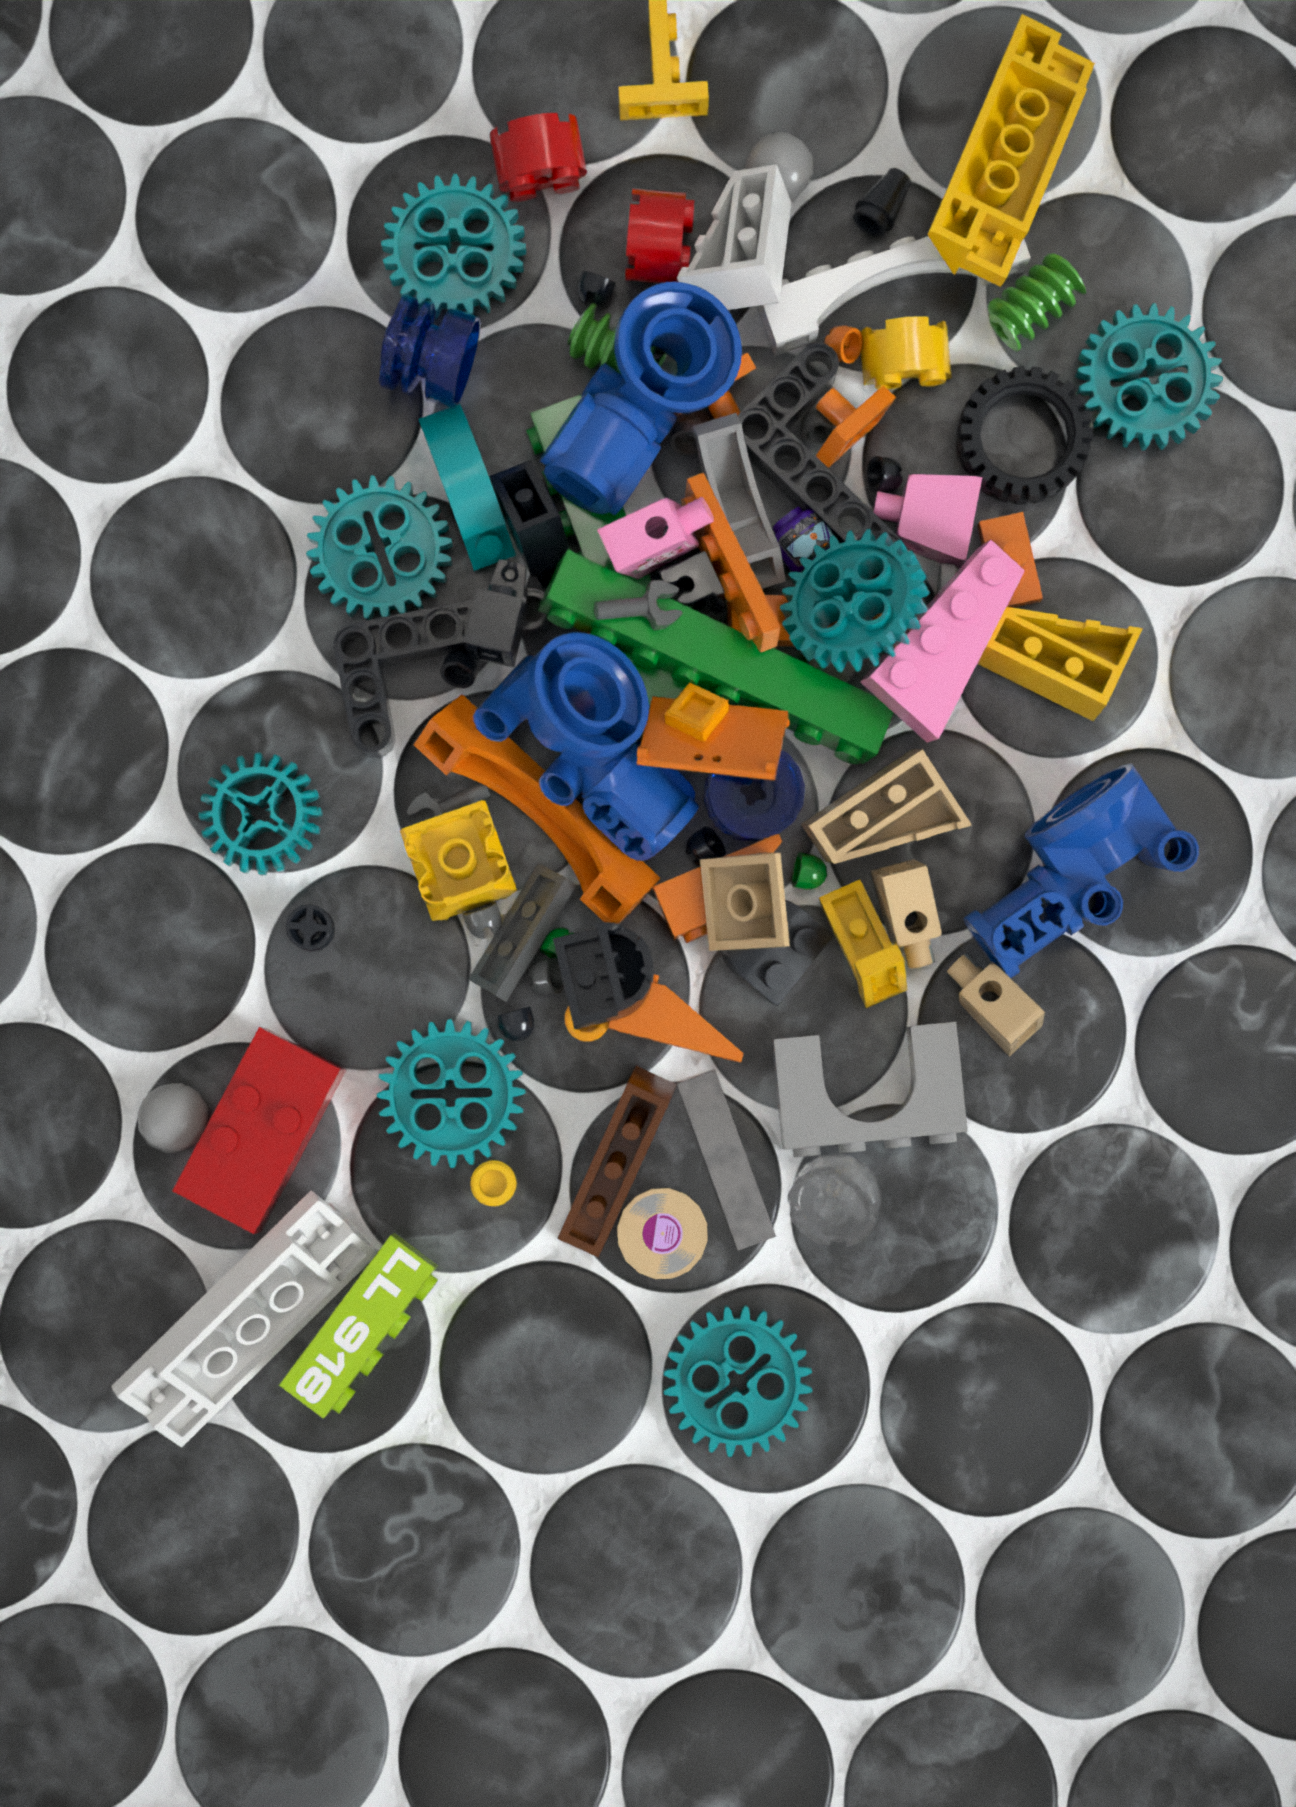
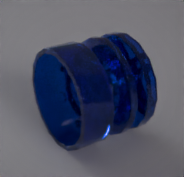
M404 295L388 323L383 338L379 383L382 388L394 390L401 380L402 393L411 395L421 378H424L425 398L427 401L455 408L463 397L474 364L480 336V316L450 308L442 319L440 326L435 325V303L430 301L424 302L418 313V299L413 296Z
M781 750L775 780L709 773L705 779L703 801L708 817L721 832L736 840L758 841L781 833L795 821L804 803L805 784L799 766L787 752ZM754 782L757 784L756 791L763 794L762 800H756L749 806L746 804V796L740 793V788H746Z

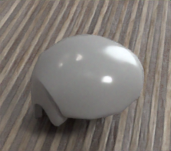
M769 133L752 147L744 169L777 164L791 203H793L810 182L813 174V155L802 140L790 133Z
M170 1083L152 1090L143 1099L137 1113L138 1130L146 1143L164 1153L180 1152L192 1147L199 1141L208 1124L207 1104L198 1091L183 1083Z

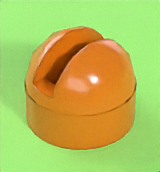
M845 325L835 326L830 330V334L825 337L824 344L834 349L839 362L850 364L861 353L863 337L857 328Z

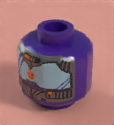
M800 506L787 513L772 527L780 546L782 562L790 572L802 573L804 567L799 559L804 557L813 560L817 557L813 546L817 544L826 551L830 548V536L834 535L837 538L813 510L807 509L803 511Z

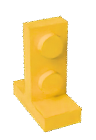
M649 0L653 84L618 86L620 120L708 115V81L680 83L679 56H670L669 41H677L676 13H667V0Z
M859 879L819 897L824 914L857 980L859 994L865 1007H871L907 991L904 958L897 943L892 945L861 880Z

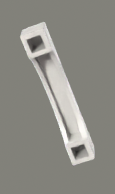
M910 236L892 243L889 250L873 254V251L858 253L848 259V264L833 269L830 265L819 266L807 272L806 278L789 283L788 279H782L779 303L759 305L757 309L773 354L777 356L815 343L819 332L818 327L835 310L853 297L874 286L910 275L934 272L952 273L929 236L919 240H915V237ZM1024 239L1021 242L1007 278L1025 272L1031 257ZM959 268L956 272L959 274H966L979 277L962 268ZM979 277L983 286L991 283Z

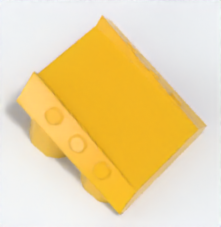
M486 801L475 802L400 830L407 855L418 881L421 896L426 903L432 921L448 920L457 914L500 899H507L517 891Z

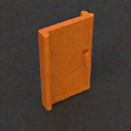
M652 696L641 745L637 749V765L775 780L785 730L790 725L788 711L729 705L727 714L703 742L665 723L664 713L675 699Z

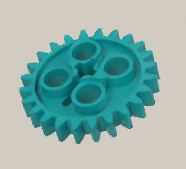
M453 174L450 186H444L441 178L435 176V189L430 191L422 182L417 183L420 196L414 198L405 192L403 199L407 208L405 210L394 206L391 208L392 215L398 223L384 224L385 233L392 237V239L381 241L383 252L392 254L383 259L385 269L396 270L389 276L392 286L404 284L400 291L401 298L404 301L416 295L414 305L418 312L423 310L427 304H430L434 319L438 318L442 309H448L451 321L455 322L458 310L464 309L468 318L472 320L474 319V306L480 305L486 313H490L489 299L491 297L504 303L506 299L502 287L506 286L516 289L517 282L511 272H524V263L516 258L527 254L526 244L518 242V240L525 237L524 226L513 225L519 219L517 209L505 211L508 205V199L505 194L493 200L494 190L493 185L490 183L481 192L478 191L476 177L474 176L470 178L466 187L460 186L457 174ZM435 218L444 222L442 228L437 232L429 233L421 229L422 225L429 219ZM473 220H484L489 224L486 230L481 233L474 234L466 230V226ZM452 242H460L457 253L450 254L448 250L451 249ZM417 244H423L424 246H426L420 250L415 249V246ZM489 245L494 247L490 252L484 250ZM428 262H437L443 266L439 274L431 277L424 276L420 273V270ZM478 262L487 266V271L480 277H469L464 273L465 269L472 263Z
M1152 303L1147 314L1143 315L1139 306L1135 304L1130 310L1129 319L1120 310H1117L1112 317L1113 325L1102 320L1097 327L1100 336L1091 333L1085 342L1091 350H1082L1078 356V360L1087 366L1079 367L1075 373V378L1087 382L1079 386L1076 395L1081 394L1082 397H1090V400L1084 405L1085 411H1096L1098 413L1092 426L1096 428L1107 423L1110 426L1106 436L1108 440L1118 432L1122 433L1123 447H1127L1133 438H1139L1141 451H1145L1151 439H1155L1157 446L1162 450L1168 444V435L1177 444H1180L1185 439L1184 429L1195 434L1201 427L1198 419L1206 421L1212 414L1211 409L1206 404H1215L1220 398V395L1210 388L1218 387L1223 381L1222 376L1211 373V371L1218 368L1222 360L1221 358H1208L1207 355L1216 343L1215 341L1201 343L1199 338L1206 329L1204 326L1193 331L1188 329L1191 315H1186L1180 322L1174 320L1175 307L1171 306L1164 316H1159L1156 303ZM1159 343L1170 345L1175 352V358H1162L1156 350V345ZM1115 352L1127 354L1132 361V367L1122 368L1117 366L1112 359V354ZM1185 367L1187 369V373H1170L1175 368ZM1144 370L1147 371L1149 377L1159 376L1154 384H1151L1150 379L1147 377L1139 378ZM1110 381H1128L1123 386L1112 387L1110 385ZM1168 386L1179 388L1185 396V401L1182 403L1171 401L1166 395L1165 388ZM1121 396H1135L1141 403V410H1128L1124 407Z
M372 475L369 480V488L363 489L360 483L354 479L352 480L353 493L350 495L338 487L336 492L340 502L336 505L327 500L322 502L328 512L327 517L313 515L312 519L321 529L320 532L307 533L308 540L318 545V548L307 551L306 556L311 561L320 562L310 569V573L313 578L326 577L318 586L321 593L325 594L335 590L330 601L332 605L336 608L343 602L348 601L346 606L348 616H354L359 608H362L366 621L372 620L375 611H380L382 617L391 616V610L397 609L399 614L407 613L406 605L410 603L419 610L424 609L420 596L424 593L429 597L436 598L437 593L431 585L432 582L446 583L447 581L446 575L439 570V566L452 565L451 557L441 553V551L453 547L452 539L439 537V535L450 529L447 520L434 522L441 513L439 505L436 504L425 508L429 499L427 492L423 491L413 498L412 483L408 481L399 491L393 476L388 478L385 487H379L375 475ZM390 512H400L405 515L403 525L396 530H388L382 527L383 518ZM365 513L372 514L378 534L386 547L385 553L396 579L394 586L388 585L382 565L374 552L375 546L364 520ZM349 527L360 528L363 534L358 543L348 546L340 542V536L345 529ZM406 553L417 554L421 559L418 567L410 572H404L397 568L399 558ZM371 568L378 572L376 582L370 587L363 588L355 584V578L359 571Z
M866 529L861 540H857L852 530L848 531L846 541L841 544L834 535L830 536V548L826 551L817 544L813 546L817 557L813 560L801 557L799 560L804 567V571L802 573H789V577L795 584V587H787L782 590V593L788 600L787 603L780 606V610L786 617L782 624L790 635L789 639L796 649H800L808 661L815 658L823 669L832 662L838 672L843 671L847 661L851 662L856 671H860L863 659L869 658L876 667L879 665V653L885 651L891 657L896 656L892 644L899 641L908 645L910 640L905 634L906 629H920L921 627L914 614H922L928 610L922 598L929 595V590L924 583L927 577L913 551H908L900 539L893 543L886 532L876 540L870 529ZM881 573L877 578L871 580L876 574ZM837 581L835 584H833L832 586L828 587L829 584H831L832 582ZM882 613L880 617L871 621L874 616ZM837 621L835 625L827 628L832 622Z
M452 1019L447 1020L445 1032H440L434 1022H429V1036L425 1038L420 1032L413 1029L411 1033L415 1044L410 1047L408 1044L398 1041L396 1044L403 1055L400 1059L387 1056L385 1060L394 1068L393 1073L379 1074L378 1077L390 1084L389 1090L377 1093L378 1098L386 1099L390 1102L389 1107L379 1112L380 1116H393L395 1122L386 1130L387 1133L402 1131L404 1136L400 1140L398 1147L404 1148L413 1142L416 1145L413 1158L416 1160L423 1156L426 1151L431 1152L430 1160L432 1166H437L442 1155H447L450 1168H455L458 1162V1155L461 1154L464 1155L469 1165L475 1164L474 1151L478 1149L484 1156L489 1158L492 1156L488 1143L493 1140L497 1144L504 1146L506 1141L500 1131L503 1128L516 1131L518 1128L509 1119L510 1113L524 1112L522 1107L513 1103L514 1097L526 1094L525 1089L513 1087V1081L523 1075V1071H509L508 1065L513 1062L516 1055L511 1053L501 1057L499 1051L505 1041L499 1039L491 1045L488 1044L489 1029L487 1028L481 1030L477 1036H473L472 1022L466 1021L461 1032H456ZM471 1057H479L486 1065V1075L478 1083H469L462 1075V1065ZM433 1058L440 1065L441 1072L437 1081L427 1085L419 1080L416 1070L422 1060ZM454 1080L456 1088H490L492 1095L490 1097L457 1098L455 1106L450 1107L448 1099H414L411 1096V1092L413 1090L446 1089L449 1085L448 1081ZM429 1103L437 1106L441 1112V1122L433 1130H426L421 1127L417 1119L419 1109ZM470 1103H480L487 1111V1121L479 1129H472L466 1126L463 1121V1110Z
M743 1305L739 1317H733L729 1306H724L723 1319L717 1320L710 1310L706 1311L708 1325L702 1327L694 1320L690 1321L691 1329L694 1333L692 1338L682 1334L677 1335L679 1343L684 1347L682 1352L676 1350L668 1351V1356L677 1362V1367L664 1369L663 1375L675 1379L676 1384L664 1388V1395L678 1397V1400L669 1407L670 1414L684 1412L685 1416L680 1420L678 1428L683 1430L693 1425L695 1427L692 1436L693 1443H697L704 1436L709 1437L708 1450L711 1453L714 1452L720 1442L725 1443L728 1457H732L736 1445H742L746 1456L751 1457L752 1443L759 1442L766 1452L770 1451L768 1437L773 1434L777 1439L784 1442L786 1438L781 1427L787 1424L798 1428L799 1424L792 1415L793 1411L808 1410V1406L798 1397L799 1394L812 1392L810 1385L800 1382V1378L811 1374L812 1369L809 1366L798 1365L797 1363L807 1352L805 1348L791 1350L790 1346L795 1342L797 1335L795 1332L788 1333L783 1337L780 1335L784 1323L783 1320L778 1319L771 1326L766 1325V1310L762 1309L755 1320L750 1319L747 1305ZM738 1336L749 1337L754 1342L753 1353L745 1360L734 1359L728 1352L730 1342ZM767 1353L771 1356L766 1364L757 1368L745 1378L747 1384L745 1390L741 1391L739 1388L733 1387L711 1408L705 1407L704 1403L707 1399L729 1385V1372L734 1370L739 1375L743 1374L763 1354ZM701 1365L712 1366L718 1372L717 1382L708 1389L697 1387L692 1380L693 1372ZM773 1372L778 1374L783 1382L778 1394L774 1396L762 1395L757 1390L759 1378L766 1373ZM730 1402L742 1403L747 1409L746 1418L737 1425L727 1424L721 1418L722 1408Z

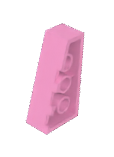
M992 540L978 547L926 606L928 608L927 612L917 616V620L921 625L920 629H906L905 634L910 643L907 645L896 641L893 644L896 656L891 657L885 653L880 658L879 665L873 666L860 683L924 741L928 743L939 739L1025 570Z

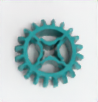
M262 753L254 754L253 767H249L247 760L243 756H239L236 758L239 771L234 773L229 766L224 764L220 769L227 779L223 783L213 777L209 779L208 784L218 790L216 795H201V801L211 805L212 810L199 812V819L205 822H213L214 824L202 830V836L206 839L219 837L211 845L210 850L217 855L228 849L223 859V863L227 866H232L241 857L239 870L242 873L248 874L254 861H256L257 872L261 876L267 875L268 861H272L276 871L283 872L285 871V864L282 857L287 855L292 862L298 864L301 858L294 851L298 844L308 851L313 848V844L303 838L305 833H320L321 828L308 822L309 818H318L323 815L320 807H308V803L316 801L320 797L319 792L316 789L302 791L309 785L311 778L307 774H303L293 780L298 770V766L294 762L288 763L280 771L282 758L279 755L274 754L271 757L268 767H265V759ZM253 780H275L271 787L266 786L256 796H247L238 791L241 786ZM287 788L291 791L296 804V818L293 827L284 822L279 814L280 805L284 800L282 795ZM229 801L236 805L242 814V821L237 829L240 833L235 840L231 837L226 824V810ZM244 802H247L254 808L257 806L261 809L269 804L270 808L266 809V811L271 814L270 818L277 822L278 826L262 820L256 821L253 825L252 820L256 818L251 815L252 811L243 805ZM265 832H274L285 838L279 844L268 849H246L251 841L255 842Z

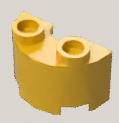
M925 316L902 317L885 320L886 329L872 330V328L865 327L861 331L863 337L861 361L864 385L875 384L876 389L884 386L891 390L902 386L901 379L917 378L921 386L930 387L946 383V379L952 378L948 330L945 321H941L937 325H929V318Z

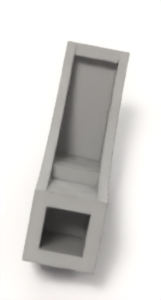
M730 414L694 425L693 430L701 472H704L761 589L785 582L780 546L761 501L747 453L742 425L737 414Z

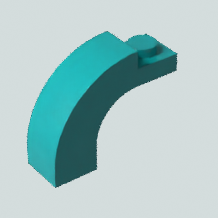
M461 404L419 418L420 426L474 571L497 563L499 559L505 560L516 556L499 503Z

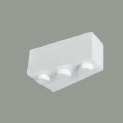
M777 164L737 170L732 173L711 213L714 220L706 235H699L694 244L697 252L689 267H682L677 276L678 282L698 286L714 295L727 310L779 303L791 200Z

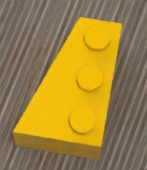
M1006 607L977 664L1094 721L1106 707L1143 628L1129 626L1127 629L1100 625V621L1086 619L1085 622L1060 619L1056 614Z

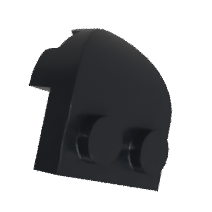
M786 899L790 946L723 950V954H721L723 961L733 973L740 976L776 1006L780 1004L833 937L829 931L801 907Z
M597 923V928L553 939L575 1030L621 1019L632 1014L644 1003L650 992L654 975L650 950L641 936L622 927L618 923Z

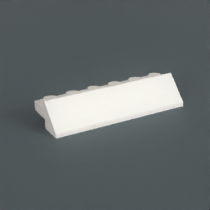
M311 1190L111 1386L119 1399L147 1417L153 1429L182 1448L372 1261L378 1253L377 1250L331 1203L327 1204Z

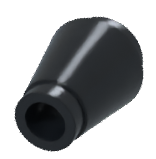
M890 168L855 204L856 212L853 215V219L862 231L871 236L880 237L885 231L893 229L908 188L911 185L909 176L900 169Z

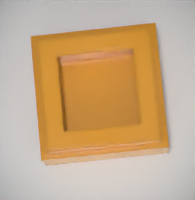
M689 682L664 713L665 723L704 742L729 711L728 700Z

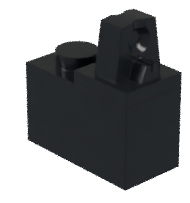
M528 460L489 477L505 523L531 577L536 575L542 588H546L550 583L558 562L570 548L560 515L531 460Z
M499 559L488 589L476 588L464 640L470 658L515 667L529 607L527 598L524 597L526 565Z

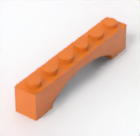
M463 694L432 717L414 746L446 776L454 772L475 780L494 790L528 815L551 838L565 856L584 894L580 900L602 921L618 924L622 922L653 889V886L661 879L643 861L634 860L624 854L589 820L584 812L583 805L576 799L568 806H561L550 801L543 794L539 786V779L545 770L509 737L504 741L496 742L482 735L473 721V715L478 708Z

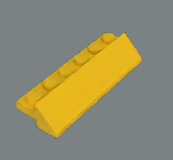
M1023 14L1017 22L927 234L954 275L959 268H962L1000 287L1007 279L1021 242L1031 227L1087 91L1085 87L1095 65L1094 62L1058 45L1062 33Z

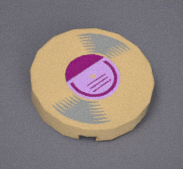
M652 1188L635 1196L623 1209L617 1226L618 1245L625 1261L638 1273L654 1279H672L690 1271L702 1258L708 1241L707 1222L700 1207L687 1194L671 1188Z

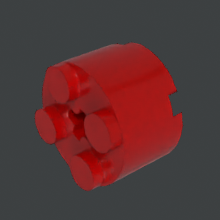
M558 113L525 116L507 122L509 131L499 135L497 127L489 133L499 189L509 193L511 202H523L534 199L537 196L536 191L553 188L555 194H566L580 189L579 179L587 174L578 121L575 115L568 114V122L559 121Z
M632 188V201L640 203H630L626 256H628V265H635L634 269L625 268V280L651 283L678 282L677 276L682 267H689L691 246L683 245L684 233L693 232L695 200L686 199V193Z

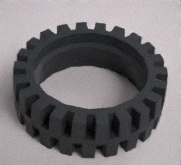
M1024 366L1014 367L1010 372L1002 370L996 373L993 378H988L981 383L967 401L958 423L956 434L957 453H960V463L963 470H968L969 476L982 477L981 491L986 495L990 496L992 493L998 496V501L1007 503L1009 500L1015 501V505H1025L1030 501H1033V504L1043 502L1046 498H1052L1059 494L1077 477L1089 455L1090 443L1093 438V428H1090L1092 420L1090 411H1085V400L1082 395H1076L1073 392L1075 386L1068 380L1065 383L1058 380L1059 374L1053 371L1045 374L1042 373V368L1034 366L1030 370H1024ZM1019 394L1037 396L1053 405L1064 420L1068 437L1065 454L1058 465L1043 475L1029 478L1011 476L995 467L983 450L980 436L983 418L991 406L1005 397Z

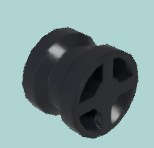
M311 904L301 905L288 916L286 933L290 941L298 948L310 952L320 951L326 948L333 940L335 923L331 915L324 909Z

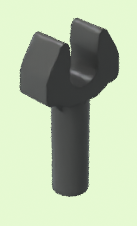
M657 580L651 581L648 584L646 593L641 598L595 601V619L643 616L649 621L653 630L666 629L678 620L683 613L681 610L662 611L656 602L659 598L667 599L674 597L679 588L666 581Z
M479 782L444 800L431 798L425 792L412 801L406 813L412 817L425 810H431L436 817L484 800L491 795L488 788Z

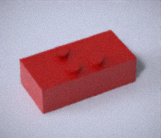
M259 1027L172 1192L252 1234L262 1232L347 1070L267 1028Z

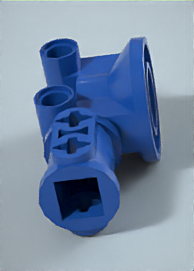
M684 282L657 284L644 290L626 307L618 321L614 339L615 356L621 374L605 362L600 366L583 390L582 398L542 455L540 462L545 465L544 474L549 483L566 499L577 506L593 513L605 514L610 512L612 515H616L629 499L661 449L659 444L677 420L678 416L674 413H690L708 407L722 397L735 381L742 357L741 338L737 325L721 301L698 286ZM656 346L677 362V373L675 376L663 371L655 362L650 347Z
M568 633L556 637L535 656L528 655L524 657L473 715V721L479 732L486 738L496 742L506 740L515 728L527 719L534 736L540 743L553 751L561 752L539 779V786L543 794L555 804L568 806L581 793L580 797L584 800L583 809L589 820L624 854L634 860L644 861L656 855L687 825L699 808V805L694 801L695 791L692 785L676 769L637 765L638 746L640 747L641 742L635 741L643 733L649 714L646 688L639 672L628 657L613 644L602 638L586 633Z
M1125 764L1086 784L1040 817L1026 831L1024 836L1044 866L1037 865L1027 873L1028 881L981 914L974 910L965 916L963 920L990 962H994L1004 973L1012 978L1020 972L1018 965L1065 932L1072 936L1084 927L1082 920L1096 925H1108L1116 921L1123 909V899L1120 892L1115 887L1110 886L1104 877L1106 874L1119 868L1135 855H1138L1144 864L1151 867L1174 872L1185 871L1196 863L1199 856V845L1190 833L1176 829L1133 764ZM1169 841L1170 850L1168 855L1165 857L1164 847L1165 844ZM1095 893L1096 903L1089 911L1088 901L1090 896ZM1041 899H1044V900H1045V904H1043V905L1041 906V903H1042V902H1041L1040 900H1041ZM1042 913H1043L1042 917L1044 918V920L1039 919V917H1038V916L1041 915ZM1002 926L1009 928L1005 933L1002 932L1004 930ZM1005 938L1007 946L1001 944V942H1003Z

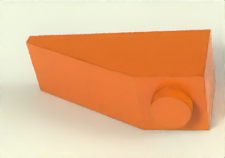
M778 833L724 857L775 852L781 845L782 840ZM701 866L653 886V893L674 940L683 936L685 942L689 943L708 935Z
M656 974L653 975L652 986L644 1003L632 1014L609 1022L608 1029L738 1063L742 1062L744 1053L667 986L658 984L659 975Z

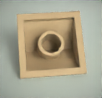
M765 852L700 860L709 951L790 946L780 853Z

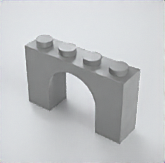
M956 1022L906 1027L911 1070V1084L908 1095L893 1114L873 1122H861L847 1117L829 1099L824 1084L819 1035L771 1040L782 1149H793V1157L821 1155L820 1146L838 1144L839 1153L866 1151L865 1142L883 1140L884 1149L912 1146L911 1137L929 1136L930 1144L957 1142L956 1133L968 1132Z

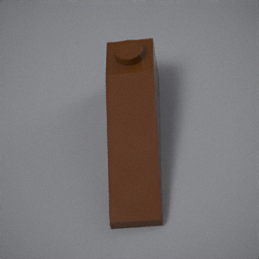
M635 1066L557 1239L599 1258L677 1084Z

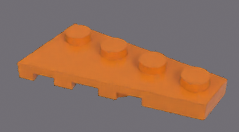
M704 472L690 477L686 482L685 498L681 499L682 507L703 497L714 518V522L694 531L699 543L698 548L701 553L706 552L725 591L724 596L731 602L738 614V621L747 640L752 639L760 653L777 646L781 627Z

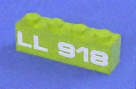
M396 1233L390 1235L279 1386L323 1419L332 1409L340 1414L356 1392L349 1387L359 1372L367 1377L383 1356L377 1350L387 1334L395 1339L411 1318L404 1311L415 1297L423 1302L438 1282V1279L432 1275L438 1265Z

